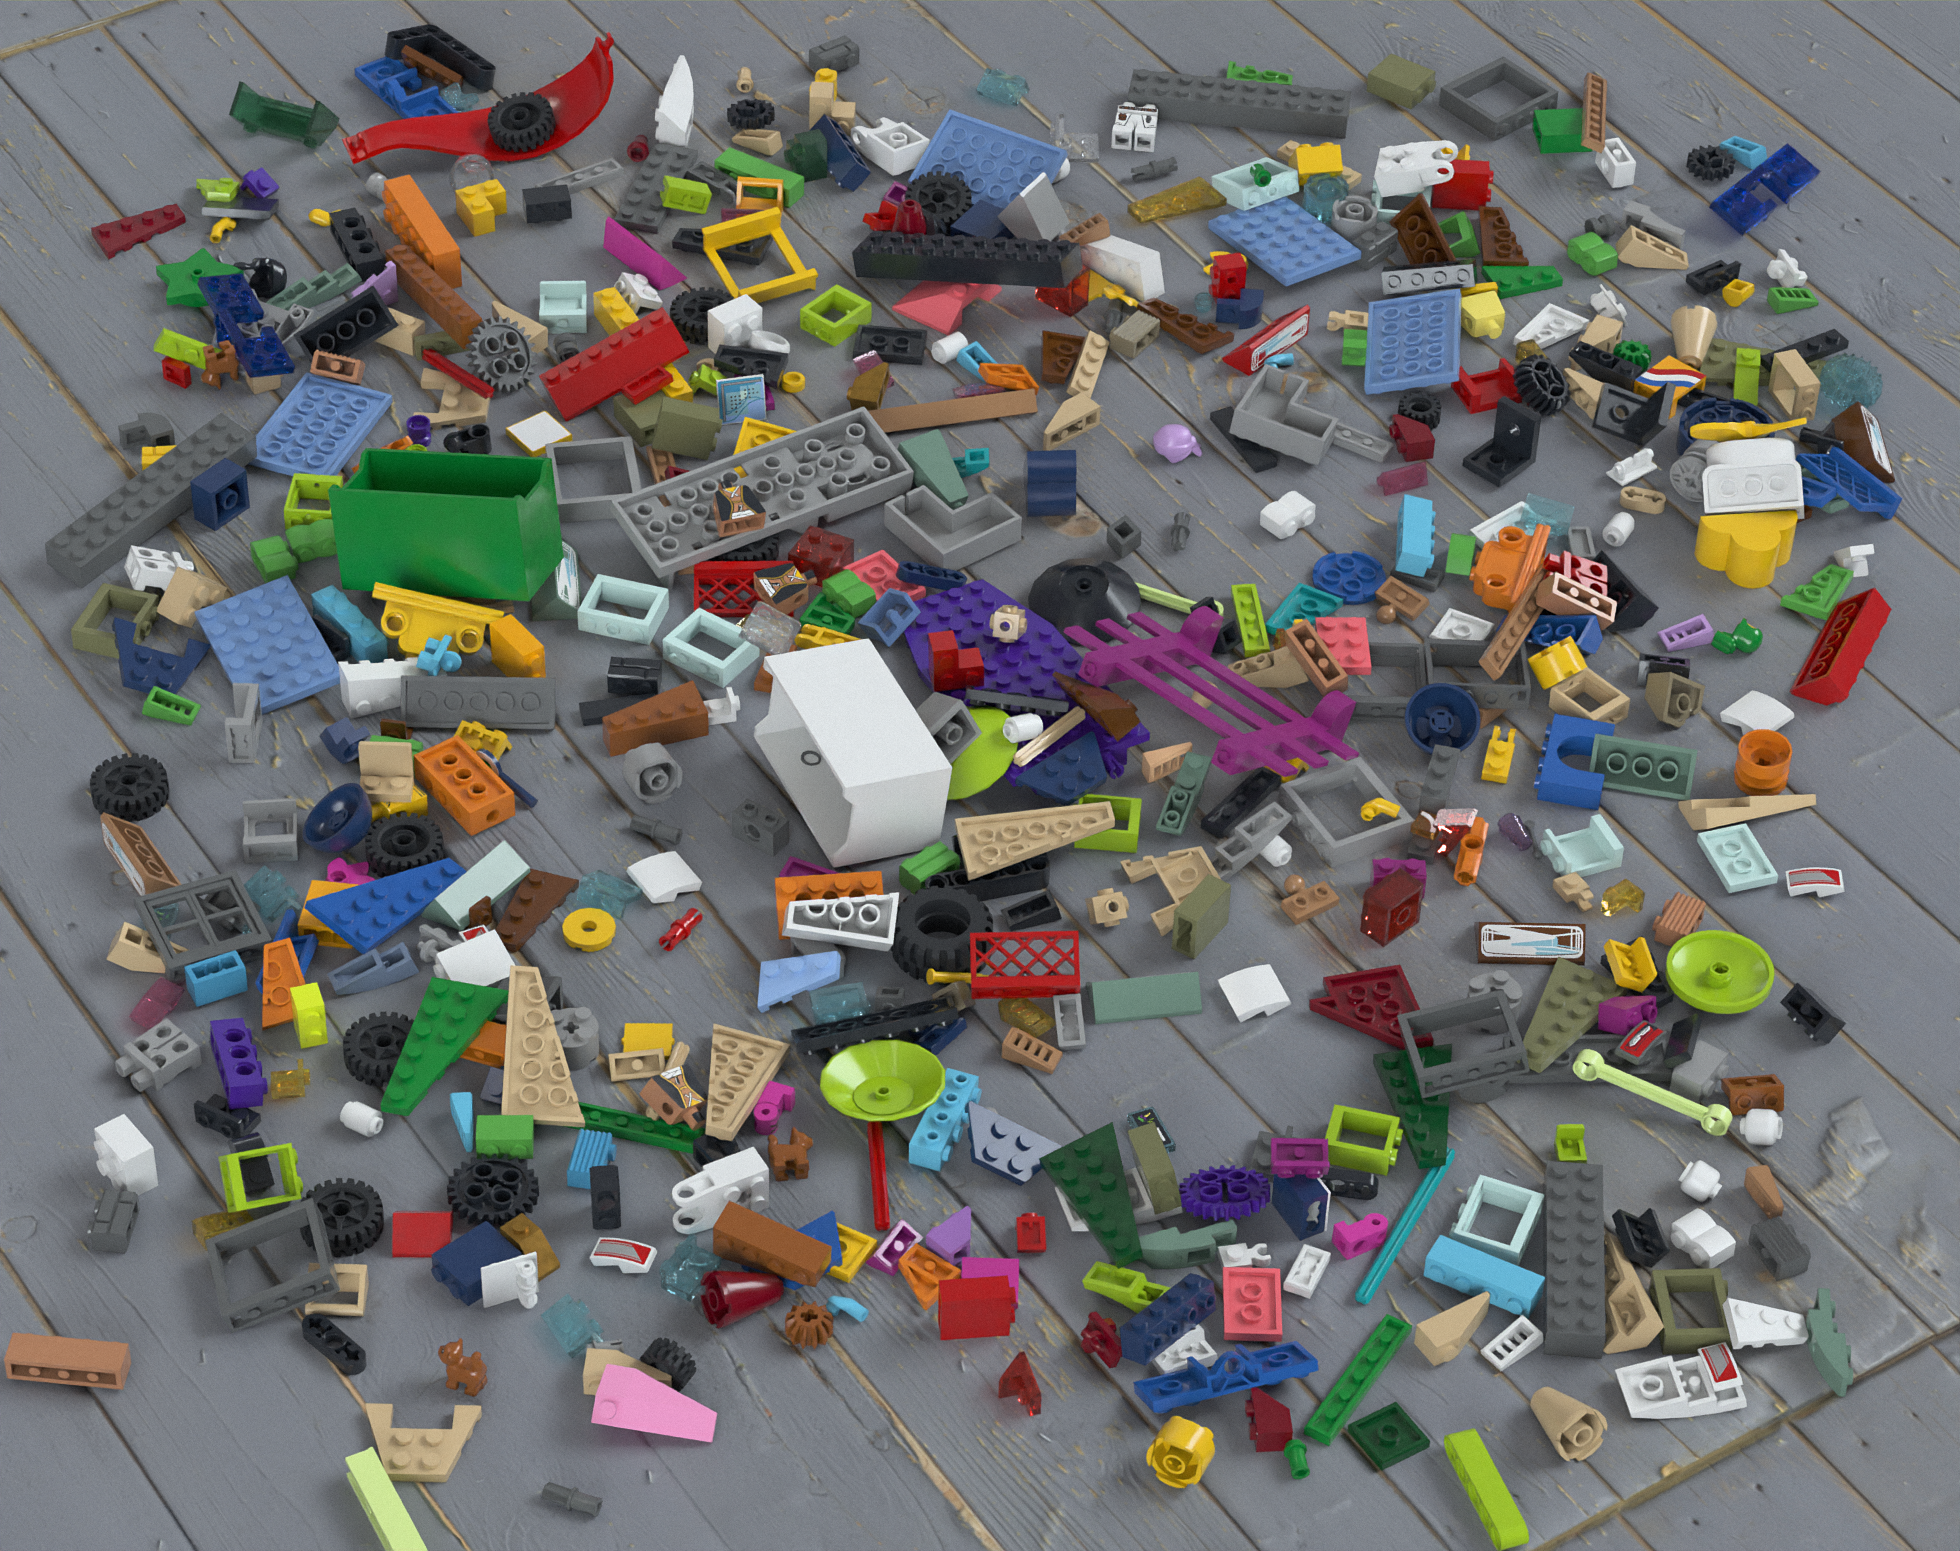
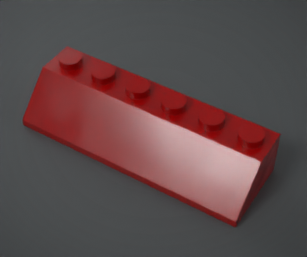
M661 307L539 375V378L548 396L567 422L619 393L621 387L656 365L660 364L662 367H665L690 352L673 321L664 308Z
M1875 587L1837 603L1790 689L1792 695L1826 706L1835 702L1841 703L1848 698L1849 691L1857 681V676L1864 667L1867 656L1872 652V647L1879 638V633L1887 623V618L1892 610Z

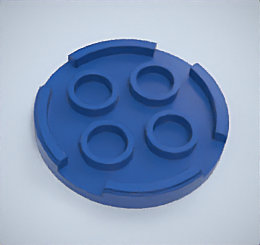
M1352 551V554L1329 553L1316 562L1312 574V582L1315 589L1343 599V604L1358 605L1376 599L1375 592L1386 581L1383 565L1372 556L1358 551Z

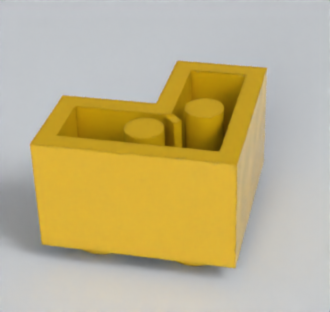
M1331 142L1322 143L1320 146L1311 147V144L1299 145L1288 160L1289 167L1298 171L1299 186L1313 185L1318 178L1339 177L1343 172L1340 145H1333Z
M497 179L488 180L484 183L455 190L456 213L473 236L476 237L494 232L495 216L507 213L506 190Z

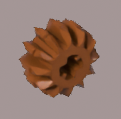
M803 1301L801 1307L793 1305L791 1312H788L785 1317V1334L790 1338L792 1345L800 1344L802 1349L806 1346H812L815 1350L817 1344L826 1345L828 1338L832 1337V1313L828 1312L826 1305L818 1307L816 1301L811 1305H807Z

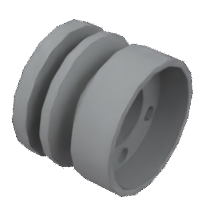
M1696 440L1672 465L1670 469L1672 485L1687 500L1704 502L1702 476L1707 468L1706 450L1710 446L1717 444V441Z

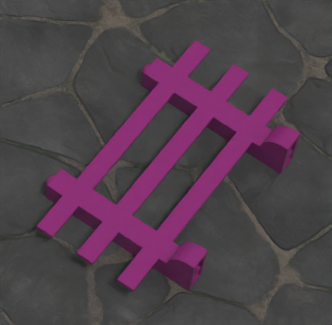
M1207 606L1194 610L1183 623L1180 632L1176 633L1171 632L1142 612L1128 614L1127 619L1154 636L1144 640L1110 618L1097 621L1095 626L1123 643L1110 647L1078 625L1067 627L1064 630L1065 634L1091 650V652L1085 653L1078 674L1080 677L1095 687L1135 679L1224 737L1225 739L1218 741L1211 763L1229 775L1268 766L1283 777L1297 774L1298 769L1286 762L1287 760L1299 758L1317 769L1328 766L1329 761L1317 754V752L1330 750L1345 761L1358 758L1359 752L1342 742L1356 701L1335 690L1328 693L1318 703L1311 717L1304 718L1210 657L1224 617ZM1194 664L1199 665L1287 723L1274 726L1185 667ZM1166 671L1256 731L1242 733L1153 674Z

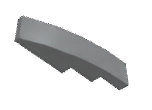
M1275 801L1235 827V835L1215 848V856L1209 860L1224 882L1255 858L1291 821L1292 816Z

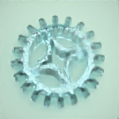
M1846 353L1841 356L1836 354L1833 359L1830 358L1821 370V391L1825 392V398H1831V404H1839V409L1842 407L1849 408L1857 401L1867 409L1876 403L1882 393V374L1877 373L1878 367L1871 366V361H1864L1863 356L1857 358L1854 353L1850 357Z

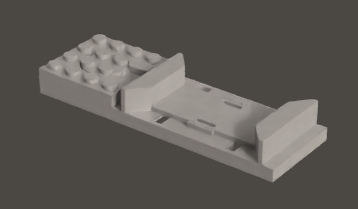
M863 406L611 501L610 511L662 585L668 591H671L676 573L681 569L786 529L814 536L817 532L818 518L820 516H823L827 522H831L911 491L914 471ZM741 466L747 476L740 478L734 468ZM730 480L733 487L746 485L751 489L766 511L764 528L719 537L713 512L714 493L719 490L718 485L722 481ZM665 495L671 505L664 507L657 497Z

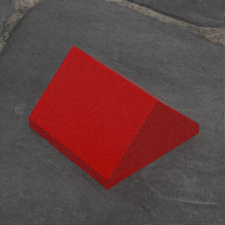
M453 1211L393 1212L392 1256L432 1258L431 1254L452 1241Z

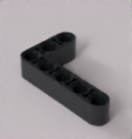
M426 24L391 31L387 34L386 57L394 60L403 59L401 51L407 45L423 55H429L443 66L461 75L463 80L473 87L484 91L493 88L496 67L438 26Z
M1045 852L969 881L966 869L934 874L926 879L925 890L930 889L931 886H938V888L952 886L955 890L961 888L966 890L969 895H976L980 902L1042 890L1049 885L1050 860Z

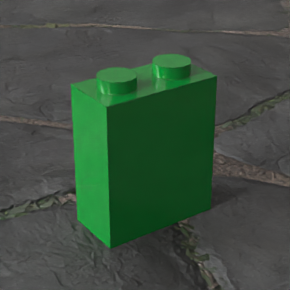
M1583 108L1534 110L1532 130L1540 154L1592 152V149L1581 145Z

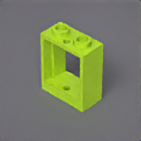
M837 284L800 309V328L834 347L856 333L859 324L867 325L872 319V303ZM833 308L846 315L836 323L822 316Z
M294 473L284 507L285 529L297 525H310L322 519L332 520L331 508L329 511L297 508L300 498L329 500L328 489L332 485H338L342 488V476Z
M1087 794L1079 799L1078 804H1073L1081 805L1110 801L1115 820L1129 821L1128 831L1107 829L1075 841L1074 848L1137 853L1141 820V798Z
M1334 1104L1325 1139H1328V1161L1331 1165L1387 1176L1390 1165H1396L1398 1149H1395V1145L1400 1146L1402 1142L1403 1129H1399L1400 1117ZM1342 1128L1387 1137L1385 1149L1379 1150L1339 1142Z
M292 1143L218 1157L228 1213L302 1199L303 1183L300 1176H297L296 1165L298 1164V1156L296 1150L292 1148ZM277 1153L285 1195L246 1202L239 1160Z

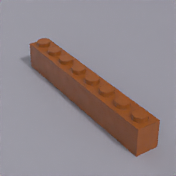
M396 245L392 249L385 250L386 261H392L396 265L397 284L463 350L467 349L466 345L471 343L468 336L474 334L472 329L482 322V318L407 245Z

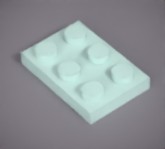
M1746 823L1698 833L1697 842L1728 893L1777 883V872Z

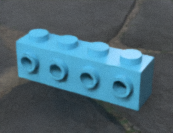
M1404 494L1397 516L1395 571L1424 577L1427 568L1431 569L1434 561L1432 551L1435 540H1432L1435 532L1433 523L1436 514L1435 511H1432L1431 500Z
M330 585L311 594L313 616L319 615L324 620H328L339 631L347 634L350 640V654L358 662L369 660L370 663H383L384 659H388V638L374 626L371 619H367L360 609L347 599L343 592H340L334 585Z
M947 1068L945 1089L937 1101L926 1109L909 1143V1163L940 1172L945 1161H950L953 1154V1145L955 1142L959 1143L964 1123H969L968 1113H965L964 1109L965 1105L969 1101L976 1104L980 1101L982 1089L978 1088L979 1076Z
M1443 1235L1438 1237L1426 1256L1425 1277L1473 1297L1487 1291L1490 1294L1489 1304L1508 1310L1513 1314L1523 1315L1527 1319L1531 1316L1543 1294L1545 1277Z

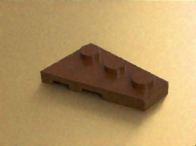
M405 45L401 51L404 65L408 69L415 67L418 74L437 81L451 90L460 91L464 85L461 75L411 47Z
M1043 330L1041 335V381L1065 384L1077 362L1085 337Z

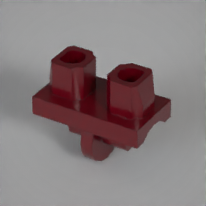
M1096 1311L1090 1312L1088 1324L1080 1334L1084 1338L1081 1342V1348L1086 1353L1096 1352L1109 1368H1115L1122 1357L1121 1338L1115 1334L1117 1330L1116 1324L1111 1318L1102 1319Z

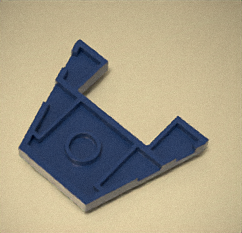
M115 617L112 623V630L115 632L116 637L115 647L118 649V663L123 687L150 694L153 686L177 695L210 649V644L188 638L184 657L134 644L133 638L137 623Z

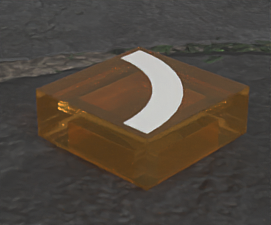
M1421 810L1412 823L1410 832L1434 841L1445 826L1446 819Z

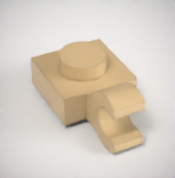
M1345 310V314L1335 311L1329 312V320L1335 321L1327 322V329L1330 331H1336L1341 327L1354 330H1367L1368 313L1350 310Z
M1576 872L1553 879L1554 890L1566 903L1574 901L1582 912L1592 909L1593 906L1588 900L1593 899L1594 896L1590 891V887Z

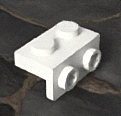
M622 272L614 285L635 315L640 306L657 310L663 304L657 295V291L650 286L648 279L641 274L632 275Z

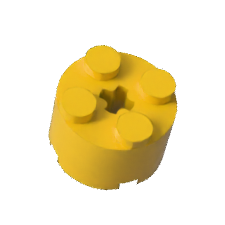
M1571 636L1527 659L1543 690L1588 667Z
M1173 1416L1161 1427L1147 1450V1463L1149 1467L1152 1464L1157 1471L1155 1476L1169 1486L1186 1488L1188 1484L1195 1485L1199 1482L1214 1457L1215 1446L1212 1440L1214 1435L1207 1427H1201L1180 1416Z

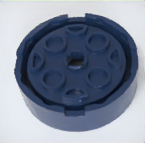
M1716 397L1703 399L1691 404L1682 413L1676 449L1679 456H1681L1693 442L1698 440L1690 435V427L1697 424L1741 423V419L1750 417L1755 418L1756 424H1772L1773 421L1762 409L1743 400L1730 398L1729 402L1716 401ZM1772 432L1765 438H1774L1775 433Z

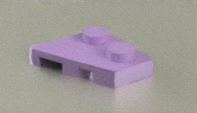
M392 261L385 264L387 269L378 276L373 274L363 285L352 292V298L374 285L386 306L398 302L396 265Z

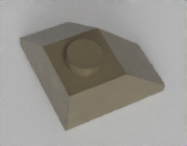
M1672 672L1648 674L1645 700L1660 722L1680 728L1686 723V719L1701 711L1705 686Z

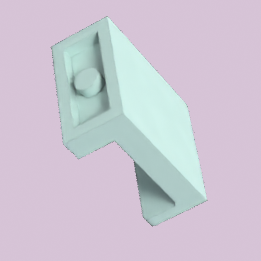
M586 281L540 282L539 322L547 327L548 334L587 333Z
M1601 814L1591 816L1589 828L1555 837L1550 829H1546L1543 833V840L1540 843L1542 853L1548 856L1554 870L1557 873L1559 872L1561 877L1576 872L1580 877L1621 867L1624 847Z

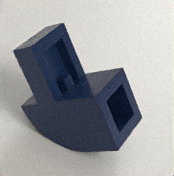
M1241 289L1240 300L1217 298L1216 322L1239 324L1238 329H1248L1256 326L1262 319L1264 290Z
M345 717L326 727L319 737L330 754L340 763L346 764L359 757V742L365 741L369 737L370 732L366 726L355 730L348 717Z

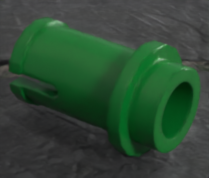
M1258 163L1254 164L1255 170L1251 166L1250 174L1254 177L1255 184L1259 187L1268 186L1272 179L1270 172Z
M1298 1439L1288 1441L1283 1452L1284 1456L1289 1460L1291 1476L1294 1479L1306 1478L1310 1474L1305 1456L1307 1452L1306 1445Z

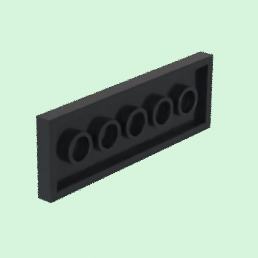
M945 996L791 1030V1035L798 1054L813 1055L818 1053L819 1049L826 1047L832 1050L840 1049L846 1046L845 1043L856 1041L858 1044L870 1042L873 1040L872 1037L882 1035L884 1038L895 1037L899 1035L900 1031L910 1029L911 1032L925 1030L926 1026L932 1024L946 1026L952 1024L953 1020L959 1019L951 996Z

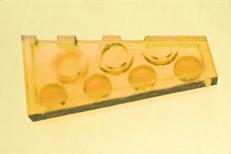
M1199 176L1128 205L1127 212L1139 223H1146L1226 206L1227 198Z

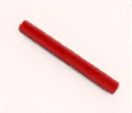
M432 349L423 350L424 355L422 359L484 399H491L494 396L492 394L494 388L436 351Z
M869 1121L867 1133L874 1224L876 1230L887 1231L890 1228L883 1127L880 1121Z

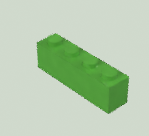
M730 147L714 160V167L731 176L735 181L738 180V176L783 180L784 206L790 208L804 196V176ZM743 186L746 189L745 191L765 199H777L778 188Z

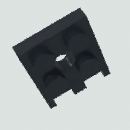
M1605 382L1601 387L1592 427L1644 447L1667 427L1676 385L1667 382L1648 399ZM1615 409H1622L1625 413V418L1619 417Z
M1503 396L1498 400L1493 438L1463 458L1462 466L1500 488L1536 462L1541 417Z

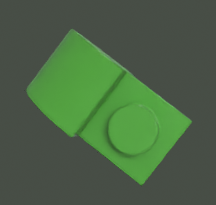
M1344 329L1342 365L1365 367L1367 330Z
M1452 533L1445 572L1470 576L1473 556L1475 555L1476 536Z

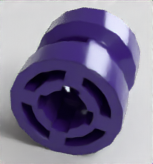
M414 415L408 418L406 421L407 435L413 442L412 445L420 444L424 447L430 445V419L424 415Z

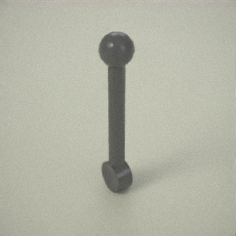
M1527 820L1524 823V828L1528 830L1534 849L1532 855L1535 859H1540L1543 853L1538 848L1534 834L1535 823Z

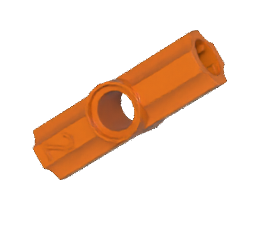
M1474 816L1466 822L1454 872V879L1459 882V885L1469 886L1472 883H1476L1489 829V824L1481 817Z

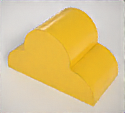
M1796 510L1700 516L1694 552L1695 557L1706 568L1725 571L1729 580L1738 586L1752 589L1765 587L1773 581L1776 567H1780L1790 560L1798 519Z

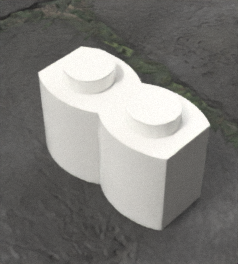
M1296 491L1288 492L1279 501L1270 503L1261 511L1260 525L1279 539H1284L1292 536L1298 528L1310 525L1314 521L1316 505Z
M1697 1208L1672 1223L1670 1235L1672 1243L1675 1247L1689 1253L1696 1265L1704 1269L1714 1268L1734 1256L1736 1245L1734 1238L1724 1228L1716 1225L1713 1219L1703 1210Z

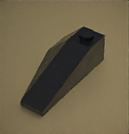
M1601 550L1592 561L1607 566V597L1617 601L1614 623L1605 629L1609 632L1642 627L1654 616L1659 607Z

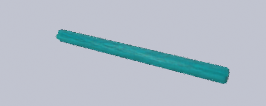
M1447 1147L1445 1166L1431 1167L1427 1171L1356 1290L1355 1300L1357 1302H1361L1364 1305L1370 1302L1455 1158V1150L1453 1148Z

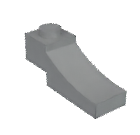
M1630 200L1623 209L1621 228L1627 230L1632 225L1680 250L1683 249L1686 230L1665 222L1651 212V207Z
M1074 972L1061 973V974H1062V975H1074ZM1080 993L1053 996L1052 1006L1058 1050L1086 1048Z

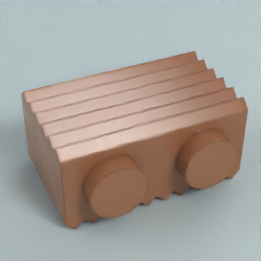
M316 350L310 373L361 385L365 364L360 359H352Z
M1677 892L1672 900L1667 899L1662 910L1663 916H1657L1653 924L1652 930L1656 931L1654 941L1672 947L1681 938L1695 933L1703 920L1706 903L1699 899L1696 900L1694 897L1691 898L1689 895L1680 894V892Z

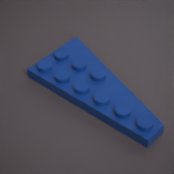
M446 858L308 900L304 908L360 953L365 954L422 914L438 895L467 871L450 858Z

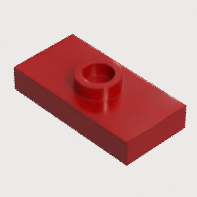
M658 364L621 387V391L626 398L636 405L674 380L672 374Z

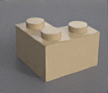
M812 82L809 97V130L826 114L840 124L847 136H851V129L855 127L856 102L834 101V83Z
M177 567L157 607V612L179 625L192 628L196 621L194 612L200 610L202 606L208 607L222 601L227 587L205 575Z

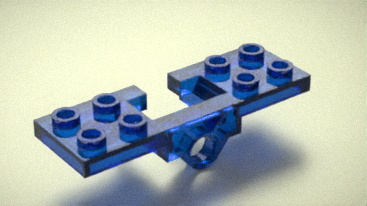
M1787 143L1712 201L1709 208L1743 236L1761 221L1765 222L1778 206L1770 198L1762 203L1750 193L1752 190L1754 191L1762 183L1780 200L1788 204L1791 198L1816 179L1821 171Z
M243 274L199 277L197 285L214 313L213 324L216 327L218 347L219 342L228 340L234 346L236 354L250 378L294 373L295 365L273 326L262 327L261 337L244 338L240 331L238 323L258 322V320H263L265 313Z

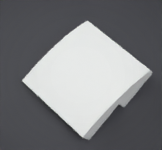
M1752 690L1723 710L1720 716L1722 722L1741 726L1744 736L1746 733L1757 729L1776 731L1793 719L1794 713L1774 698Z
M676 851L648 857L631 865L626 871L652 903L675 901L677 893L699 891L702 881Z
M1270 964L1246 968L1218 980L1240 1023L1262 1011H1265L1266 1015L1269 1016L1291 1004Z
M1198 1324L1153 1359L1152 1362L1160 1375L1187 1369L1186 1357L1193 1356L1205 1367L1214 1365L1218 1358L1217 1353L1205 1341L1204 1330Z

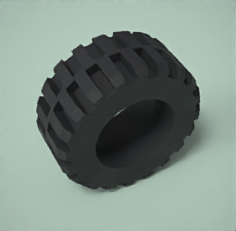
M931 886L928 890H924V888L917 890L915 895H908L903 899V902L898 904L894 940L891 946L892 956L905 973L909 972V975L916 980L919 978L923 979L924 983H927L926 975L928 969H934L936 972L971 973L970 933L993 932L992 914L989 912L986 904L983 901L980 902L976 895H969L966 890L961 888L955 890L952 886H945V888ZM933 932H949L956 934L958 936L948 939H938L927 936V934ZM976 941V949L983 955L993 947L988 941ZM983 963L976 972H981L986 967V963ZM937 982L939 985H947V983Z

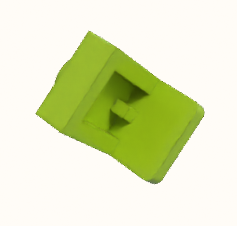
M702 364L697 372L693 371L691 373L688 383L693 390V395L700 387L717 396L716 380L727 379V377L719 371Z
M1559 1124L1556 1126L1554 1148L1557 1161L1587 1164L1583 1141L1585 1132L1583 1124Z

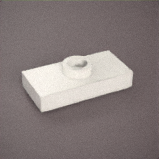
M1304 1244L1284 1281L1283 1290L1310 1299L1330 1261L1331 1253Z

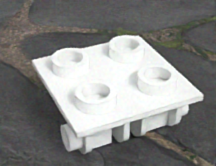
M536 1252L520 1255L516 1258L493 1263L481 1268L484 1308L519 1298L525 1308L534 1307L538 1301L536 1293L539 1292Z

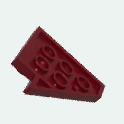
M1400 964L1323 977V987L1328 997L1310 999L1309 1009L1399 1049L1406 1050L1401 1037L1397 1015L1420 1010V1007ZM1431 1032L1413 1036L1417 1048L1433 1046L1434 1039Z

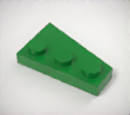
M1482 266L1481 274L1488 283L1496 282L1499 299L1552 289L1563 285V278L1554 266Z

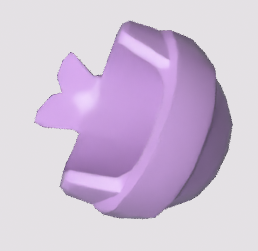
M1180 424L1165 425L1157 430L1153 436L1155 450L1159 454L1164 455L1171 463L1182 461L1191 451L1199 457L1202 454L1201 444L1197 443L1196 438L1191 435L1187 427Z

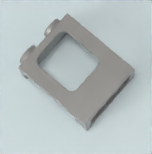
M233 683L236 718L226 717L225 720L229 763H255L263 723L259 684Z
M296 798L243 801V850L245 864L298 860ZM286 822L287 835L255 836V826L258 823Z

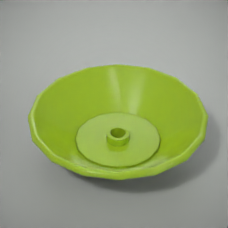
M987 705L966 706L982 734L950 764L952 766L947 800L968 798L988 789L1005 774L1012 763L1013 755L1017 752L1018 742L1011 743L1004 736L1003 725L1010 716L1000 708Z
M897 1039L872 1040L863 1044L851 1045L831 1057L821 1071L820 1090L828 1104L846 1116L865 1121H896L917 1115L933 1105L945 1089L946 1071L937 1056L917 1044Z

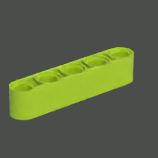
M1471 1428L1445 1435L1444 1447L1447 1456L1495 1548L1501 1551L1527 1544L1529 1542V1533L1526 1523L1476 1429Z

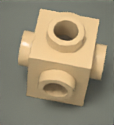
M1003 605V607L996 610L995 614H992L990 618V629H993V637H1000V641L1009 643L1019 639L1023 633H1026L1027 629L1025 610L1018 609L1014 605ZM1004 622L1009 623L1010 628L1004 627Z
M1113 888L1098 890V896L1085 898L1090 925L1104 923V927L1119 925V919L1127 918L1126 912L1129 911V904L1122 891L1113 892Z

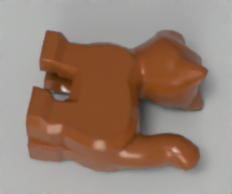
M228 340L219 342V347L222 348V351L215 353L213 345L203 347L206 369L201 375V381L209 386H216L219 390L221 389L220 373L229 372L231 379L234 381L239 379V362L236 357V351Z
M792 1127L790 1145L778 1144L777 1137L770 1134L767 1138L769 1142L768 1155L775 1180L778 1182L788 1181L789 1177L785 1171L791 1169L795 1171L796 1179H807L808 1171L810 1170L807 1151L813 1147V1139L803 1132L797 1131L795 1127Z
M459 1338L457 1342H449L446 1345L440 1346L438 1355L441 1362L446 1364V1373L448 1375L446 1387L457 1390L459 1382L467 1385L464 1389V1394L472 1397L477 1396L488 1382L486 1377L487 1367L481 1359V1353L476 1351L471 1357L463 1356L462 1338Z

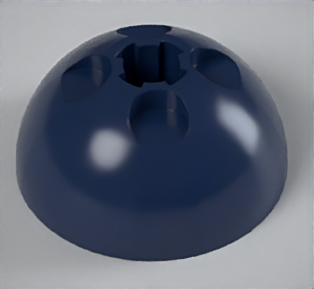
M1448 683L1429 684L1419 689L1410 698L1404 717L1406 731L1411 741L1420 750L1430 755L1433 754L1435 744L1461 749L1460 752L1464 751L1475 740L1481 722L1480 712L1474 699L1460 687Z
M347 783L335 788L323 797L313 808L304 824V841L314 849L326 853L344 852L359 844L368 833L372 822V806L365 790L357 783Z

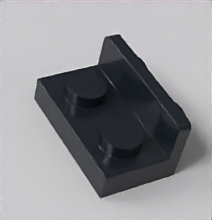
M1639 654L1638 685L1647 686L1648 674L1672 672L1689 679L1690 659Z
M215 1093L206 1103L199 1100L194 1103L196 1122L205 1128L221 1133L227 1138L235 1139L249 1135L261 1122L260 1113L248 1108L229 1109L227 1099Z

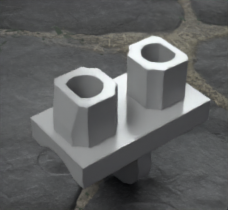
M424 924L419 928L420 938L415 949L420 952V958L423 961L431 962L434 960L436 962L437 953L463 942L459 939L452 941L447 938L446 931L439 927L433 929Z

